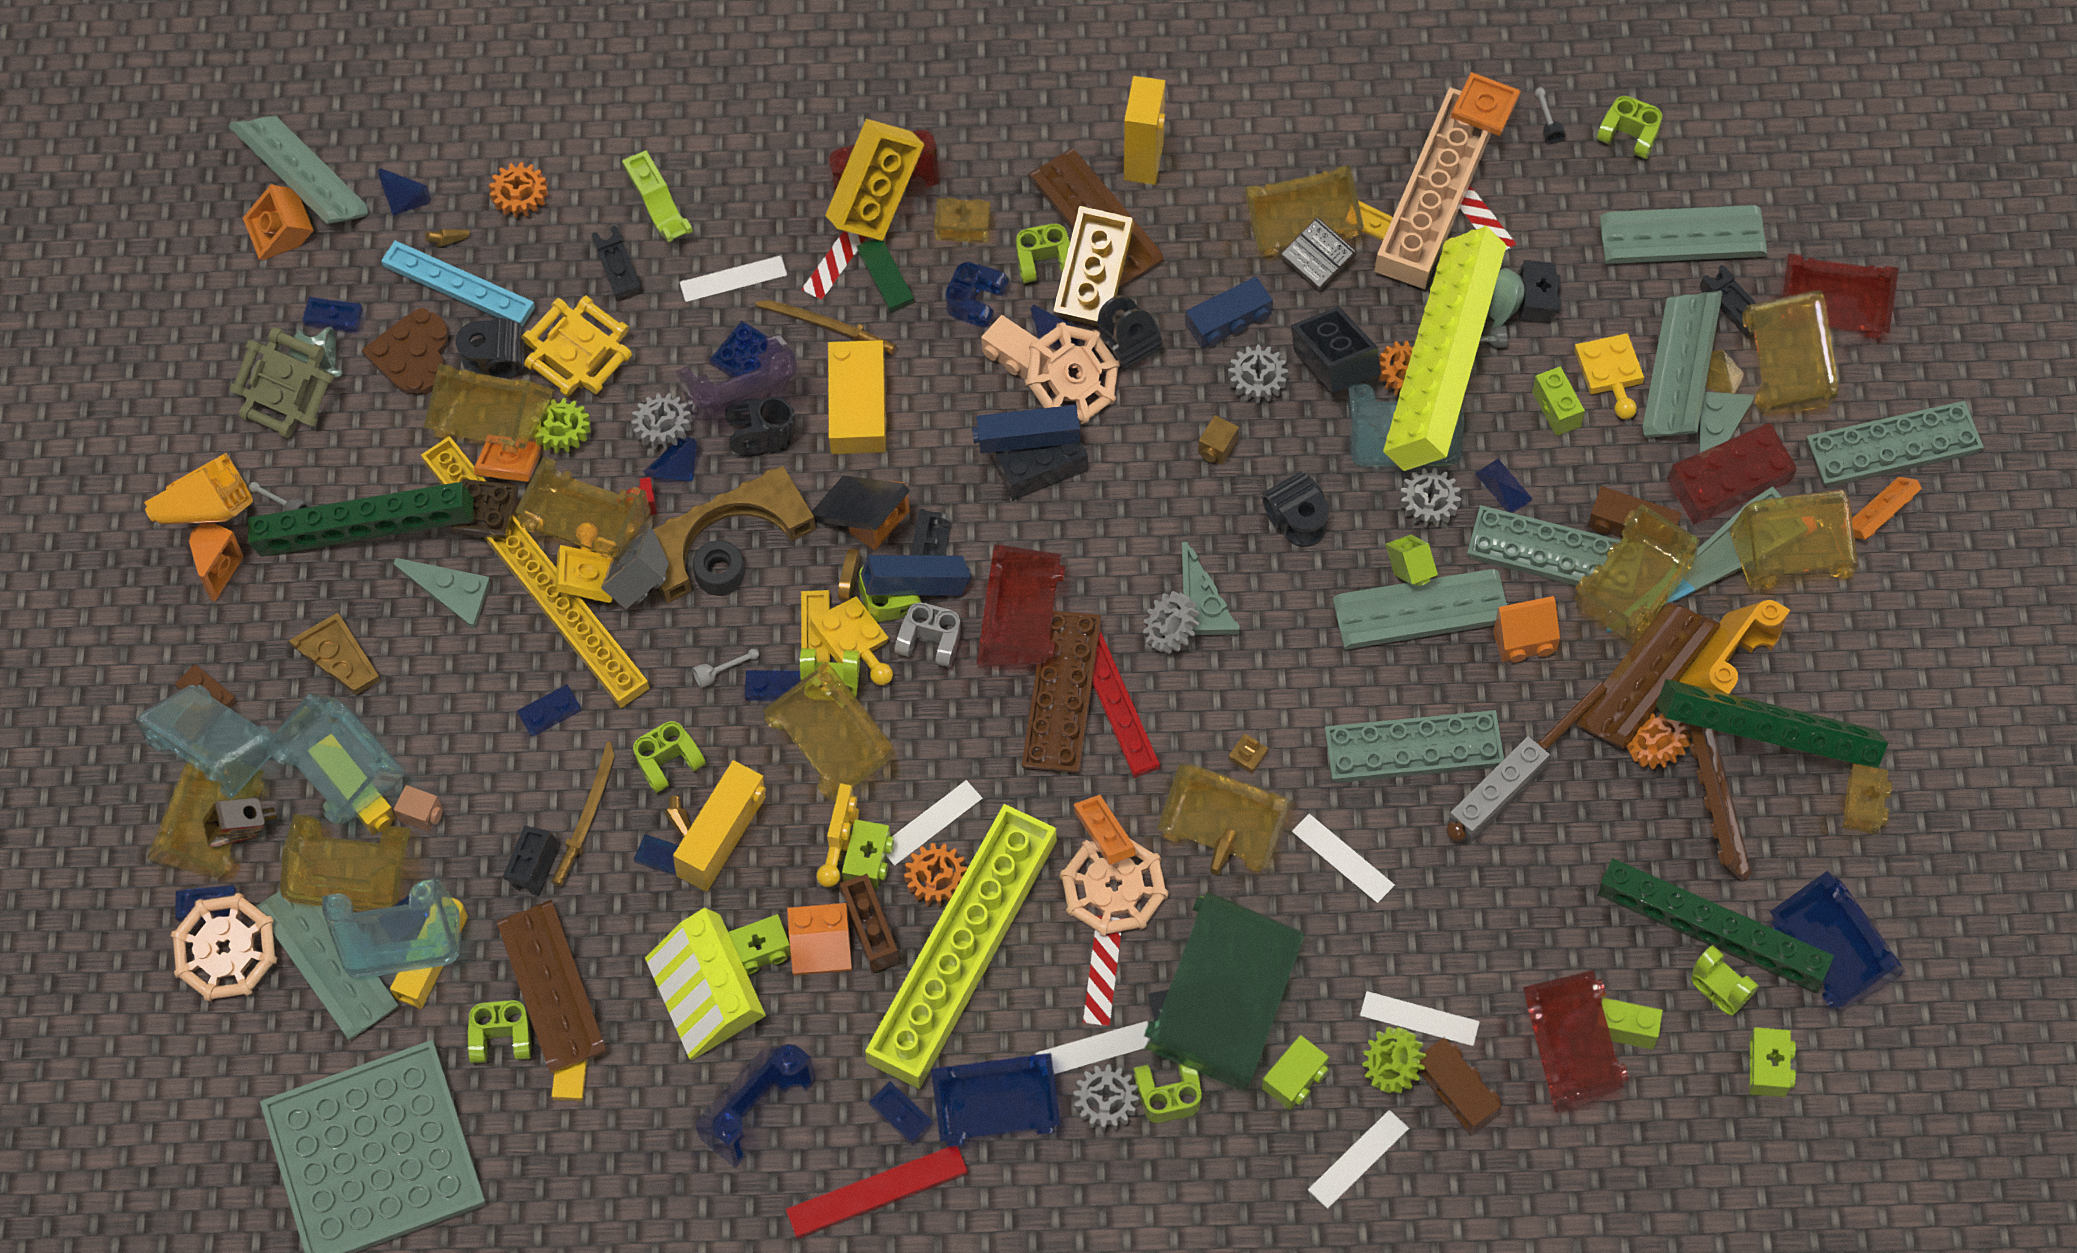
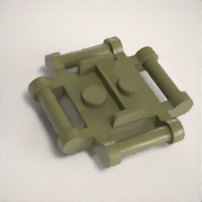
M274 327L269 333L268 345L248 339L245 346L248 348L235 383H231L229 390L247 397L245 404L242 405L239 411V418L246 421H255L278 431L280 436L288 439L292 436L298 420L315 427L318 420L316 415L328 384L332 383L335 375L319 367L324 355V347L318 344H308L285 334L283 329ZM281 344L308 355V362L279 350ZM259 352L264 355L262 360H258L256 363L251 379L249 381V384L252 386L251 389L245 387V385L247 383L255 359ZM258 403L286 414L285 421L282 422L257 411Z

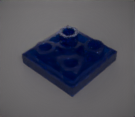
M741 321L709 361L710 365L750 389L755 390L784 355L786 347Z

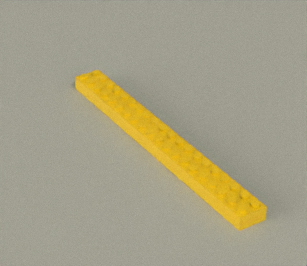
M450 436L421 454L424 464L441 485L461 482L463 479L486 481L482 476L474 475L473 464ZM512 515L507 539L483 536L620 708L650 689L647 679L579 596L556 591L557 568L514 515Z

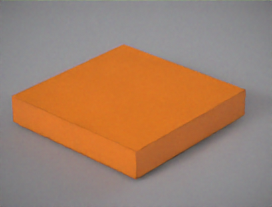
M1471 72L1451 112V118L1501 136L1521 90Z
M488 436L474 466V475L529 482L543 451L542 444L537 446L536 442Z

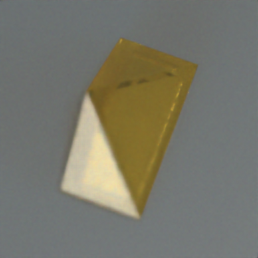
M1724 350L1712 351L1706 387L1719 393L1735 394L1744 377V373Z

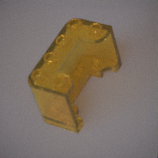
M1643 504L1636 511L1631 510L1623 522L1626 527L1622 532L1624 537L1619 544L1615 542L1610 547L1606 555L1608 559L1604 565L1598 564L1589 577L1584 575L1575 589L1578 591L1575 597L1577 609L1633 644L1638 642L1690 570L1697 557L1700 541L1699 538Z

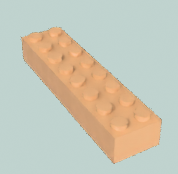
M1451 87L1447 92L1378 251L1374 272L1422 289H1426L1491 135L1490 132L1451 118V112L1462 92Z

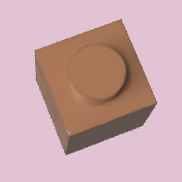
M408 785L403 789L393 809L398 821L427 832L431 831L434 824H438L443 812L437 796Z

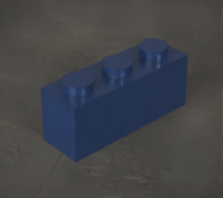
M1257 276L1186 310L1185 325L1201 349L1208 345L1213 346L1231 334L1241 333L1247 326L1255 322L1265 321L1272 315L1273 300Z

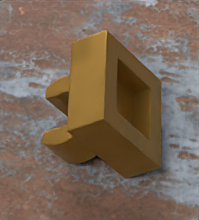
M1244 734L1229 754L1228 760L1253 775L1268 754V747L1253 737Z

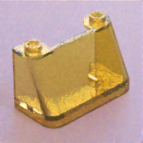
M1351 165L1337 167L1336 170H1332L1330 173L1324 171L1320 174L1271 185L1270 183L1265 184L1263 188L1262 186L1258 187V185L1246 187L1243 190L1257 252H1263L1264 257L1279 254V249L1287 247L1316 217L1320 218L1338 235H1342L1343 239L1359 236L1358 231L1364 229Z
M1821 290L1748 305L1745 311H1743L1742 319L1744 327H1748L1750 332L1755 334L1762 378L1759 391L1755 392V401L1757 407H1761L1762 415L1828 407L1838 396V380L1825 301Z
M439 364L424 428L434 431V437L446 439L450 435L502 445L501 450L518 454V450H524L552 401L554 390L527 380H509L478 374L469 370H458L449 365Z
M543 457L515 511L520 526L529 532L538 531L591 549L605 558L619 556L646 523L650 515L646 492L632 487L629 494L623 489L617 494L572 478L570 471L565 470L564 474L559 472L555 468L557 464L555 460Z
M1843 490L1755 501L1741 511L1729 529L1750 589L1759 587L1770 589L1778 584V580L1784 574L1829 568L1832 576L1846 579L1851 577L1858 568L1851 504L1846 491Z
M826 662L814 669L763 710L766 714L764 718L768 725L774 730L777 728L781 731L786 730L820 774L818 778L820 782L818 784L819 790L826 798L830 797L834 802L837 799L840 784L851 785L852 788L888 762L895 753L888 738L836 671Z
M199 744L188 757L147 859L215 878H220L223 874L228 875L234 859L230 858L232 843L209 848L202 820L215 802L250 799L253 796L258 798L265 784L264 781H261L264 771Z
M1179 763L1157 830L1164 832L1162 837L1171 841L1179 842L1180 838H1184L1214 848L1216 840L1222 838L1225 829H1232L1236 832V835L1232 842L1234 848L1230 854L1241 857L1242 860L1246 861L1245 867L1261 872L1262 868H1269L1291 813L1294 800L1197 765Z
M294 814L282 852L280 892L284 899L299 904L382 914L393 912L397 908L409 849L411 828L388 827L382 832L380 844L322 837V824L318 819L309 815Z

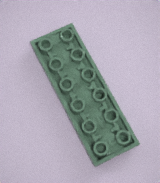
M277 116L263 117L252 121H237L229 124V127L305 204L309 205L319 215L321 220L330 224L367 217L368 210L366 204Z
M1756 205L1606 212L1599 217L1605 264L1767 256L1761 208Z
M1721 291L1667 298L1643 422V432L1646 438L1697 433L1721 304Z
M1965 401L1806 437L1823 484L1827 487L1977 454L1984 448Z
M1480 505L1467 556L1476 561L1627 598L1633 595L1645 546Z
M1495 569L1434 578L1420 586L1403 583L1341 593L1333 597L1344 650L1494 626L1498 607L1507 606L1499 571Z
M1496 710L1325 726L1332 781L1337 783L1496 768L1504 760Z
M305 874L255 906L266 916L273 918L272 929L274 936L349 1041L399 1008L395 999Z

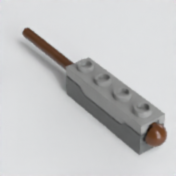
M1599 682L1539 742L1536 743L1529 736L1521 742L1450 812L1446 828L1449 838L1454 841L1464 840L1470 845L1547 768L1550 754L1546 750L1607 691L1606 686Z

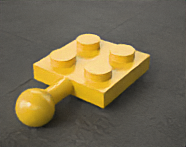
M1628 333L1575 344L1574 352L1590 395L1613 390L1617 400L1614 407L1616 415L1621 419L1632 418L1636 413L1637 406L1632 399L1627 398L1624 387L1643 384L1644 376Z
M582 525L577 529L575 535L577 542L581 545V549L560 545L558 549L556 591L611 603L612 597L601 587L613 556L592 552V545L598 539L597 530L591 525Z
M857 596L811 619L810 628L837 663H843L844 650L859 651L860 658L862 657L871 669L870 677L875 684L883 686L892 680L893 671L891 667L885 663H880L872 653V651L886 645L889 638Z
M840 784L827 835L829 850L826 862L817 871V880L824 887H833L838 883L840 872L837 868L838 860L843 861L844 853L848 850L851 838V825H854L855 819L858 820L857 797L853 796L851 785Z

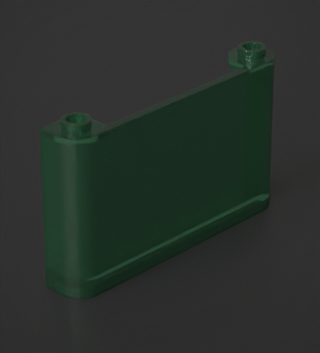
M1206 891L1204 896L1198 894L1192 908L1193 911L1197 912L1195 923L1160 1014L1156 1021L1150 1019L1143 1036L1147 1037L1148 1040L1144 1049L1245 1091L1257 1067L1305 933Z

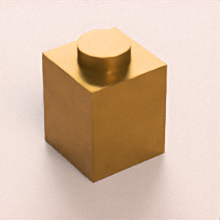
M1214 415L1199 439L1198 454L1208 462H1216L1223 465L1238 441L1239 427Z

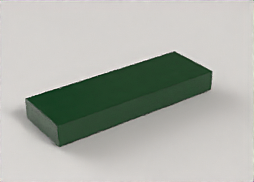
M874 238L857 245V252L889 312L891 313L913 304L914 297L884 241Z

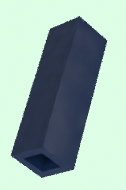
M1077 405L976 416L977 426L972 427L974 444L979 443L980 454L1080 443Z
M868 555L860 573L867 595H962L971 579L970 569L966 567L963 556Z

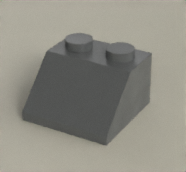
M650 526L612 557L601 587L625 609L633 603L639 604L642 602L651 588L657 589L667 578L665 572L669 563L654 530Z

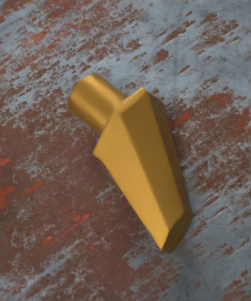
M441 229L437 232L426 231L425 241L434 242L439 247L466 239L470 232L469 230Z
M670 796L669 808L666 809L665 815L680 835L685 837L691 827L686 809L681 808L680 796Z
M1226 828L1222 838L1217 839L1215 842L1210 872L1213 875H1217L1234 848L1232 842L1236 832L1232 829Z

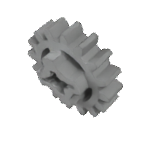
M1257 345L1254 351L1247 346L1245 354L1238 351L1236 359H1231L1230 369L1228 370V378H1231L1230 387H1236L1237 396L1245 393L1246 401L1251 396L1255 397L1256 403L1260 402L1261 397H1265L1267 401H1270L1272 393L1279 396L1280 388L1286 387V379H1288L1286 360H1280L1279 352L1272 355L1271 347L1269 346L1265 351L1261 350L1260 345ZM1257 369H1259V374H1260V378H1259V379L1257 378V374H1256V370H1257Z
M658 393L655 400L646 397L647 404L638 403L639 411H633L632 413L634 420L631 421L636 438L641 439L644 446L651 442L653 449H656L658 444H662L663 448L667 449L669 442L676 446L678 445L677 438L685 439V431H691L690 422L692 417L687 403L682 404L679 396L673 400L670 393L665 398H661L660 393Z
M1423 468L1420 476L1413 472L1411 480H1404V485L1400 492V497L1402 498L1400 506L1406 508L1405 516L1414 515L1413 523L1415 524L1419 520H1423L1424 527H1427L1429 522H1433L1436 527H1439L1441 519L1448 523L1450 515L1456 516L1457 507H1460L1461 502L1459 497L1461 490L1459 487H1455V478L1447 480V472L1442 473L1440 476L1437 474V468H1434L1432 473H1427V470ZM1430 492H1432L1431 503L1428 502Z
M1172 591L1170 596L1165 593L1162 594L1161 602L1155 599V608L1148 609L1147 612L1150 614V617L1144 619V623L1148 625L1143 630V633L1148 635L1146 642L1151 644L1156 650L1164 651L1168 654L1171 653L1172 649L1177 652L1180 651L1181 643L1187 646L1189 644L1188 636L1195 635L1192 628L1199 625V622L1194 620L1199 615V611L1194 609L1197 604L1190 600V597L1182 593L1178 594L1175 591Z
M1110 1065L1106 1066L1105 1071H1101L1098 1066H1095V1074L1093 1075L1085 1071V1082L1082 1080H1077L1076 1087L1080 1091L1073 1092V1099L1077 1100L1074 1103L1075 1111H1082L1080 1120L1084 1121L1089 1118L1090 1128H1093L1097 1123L1101 1124V1131H1105L1106 1126L1110 1124L1114 1130H1117V1122L1119 1121L1127 1125V1114L1134 1116L1136 1109L1132 1105H1138L1139 1097L1134 1095L1138 1090L1137 1085H1130L1132 1076L1127 1075L1123 1078L1122 1068H1118L1114 1073L1111 1072ZM1100 1082L1097 1086L1091 1087L1095 1083ZM1113 1082L1118 1084L1122 1089H1118L1113 1084ZM1104 1094L1109 1095L1107 1102L1102 1101ZM1090 1107H1094L1099 1112V1114L1091 1110ZM1116 1109H1121L1117 1113L1110 1115Z

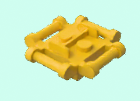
M587 295L579 301L574 310L569 308L563 300L556 298L551 304L552 308L530 331L527 330L521 336L524 342L535 350L526 358L524 366L530 370L534 369L559 387L560 392L566 397H569L578 387L582 389L583 386L592 393L598 394L603 388L602 384L623 361L627 362L632 356V352L626 346L619 344L627 334L629 326L624 322L619 323L593 304V300ZM586 313L590 314L612 330L613 333L610 336L606 335L584 319L583 316ZM561 315L563 318L548 333V338L544 342L539 340L538 338ZM614 354V356L606 363V365L595 375V377H593V375Z

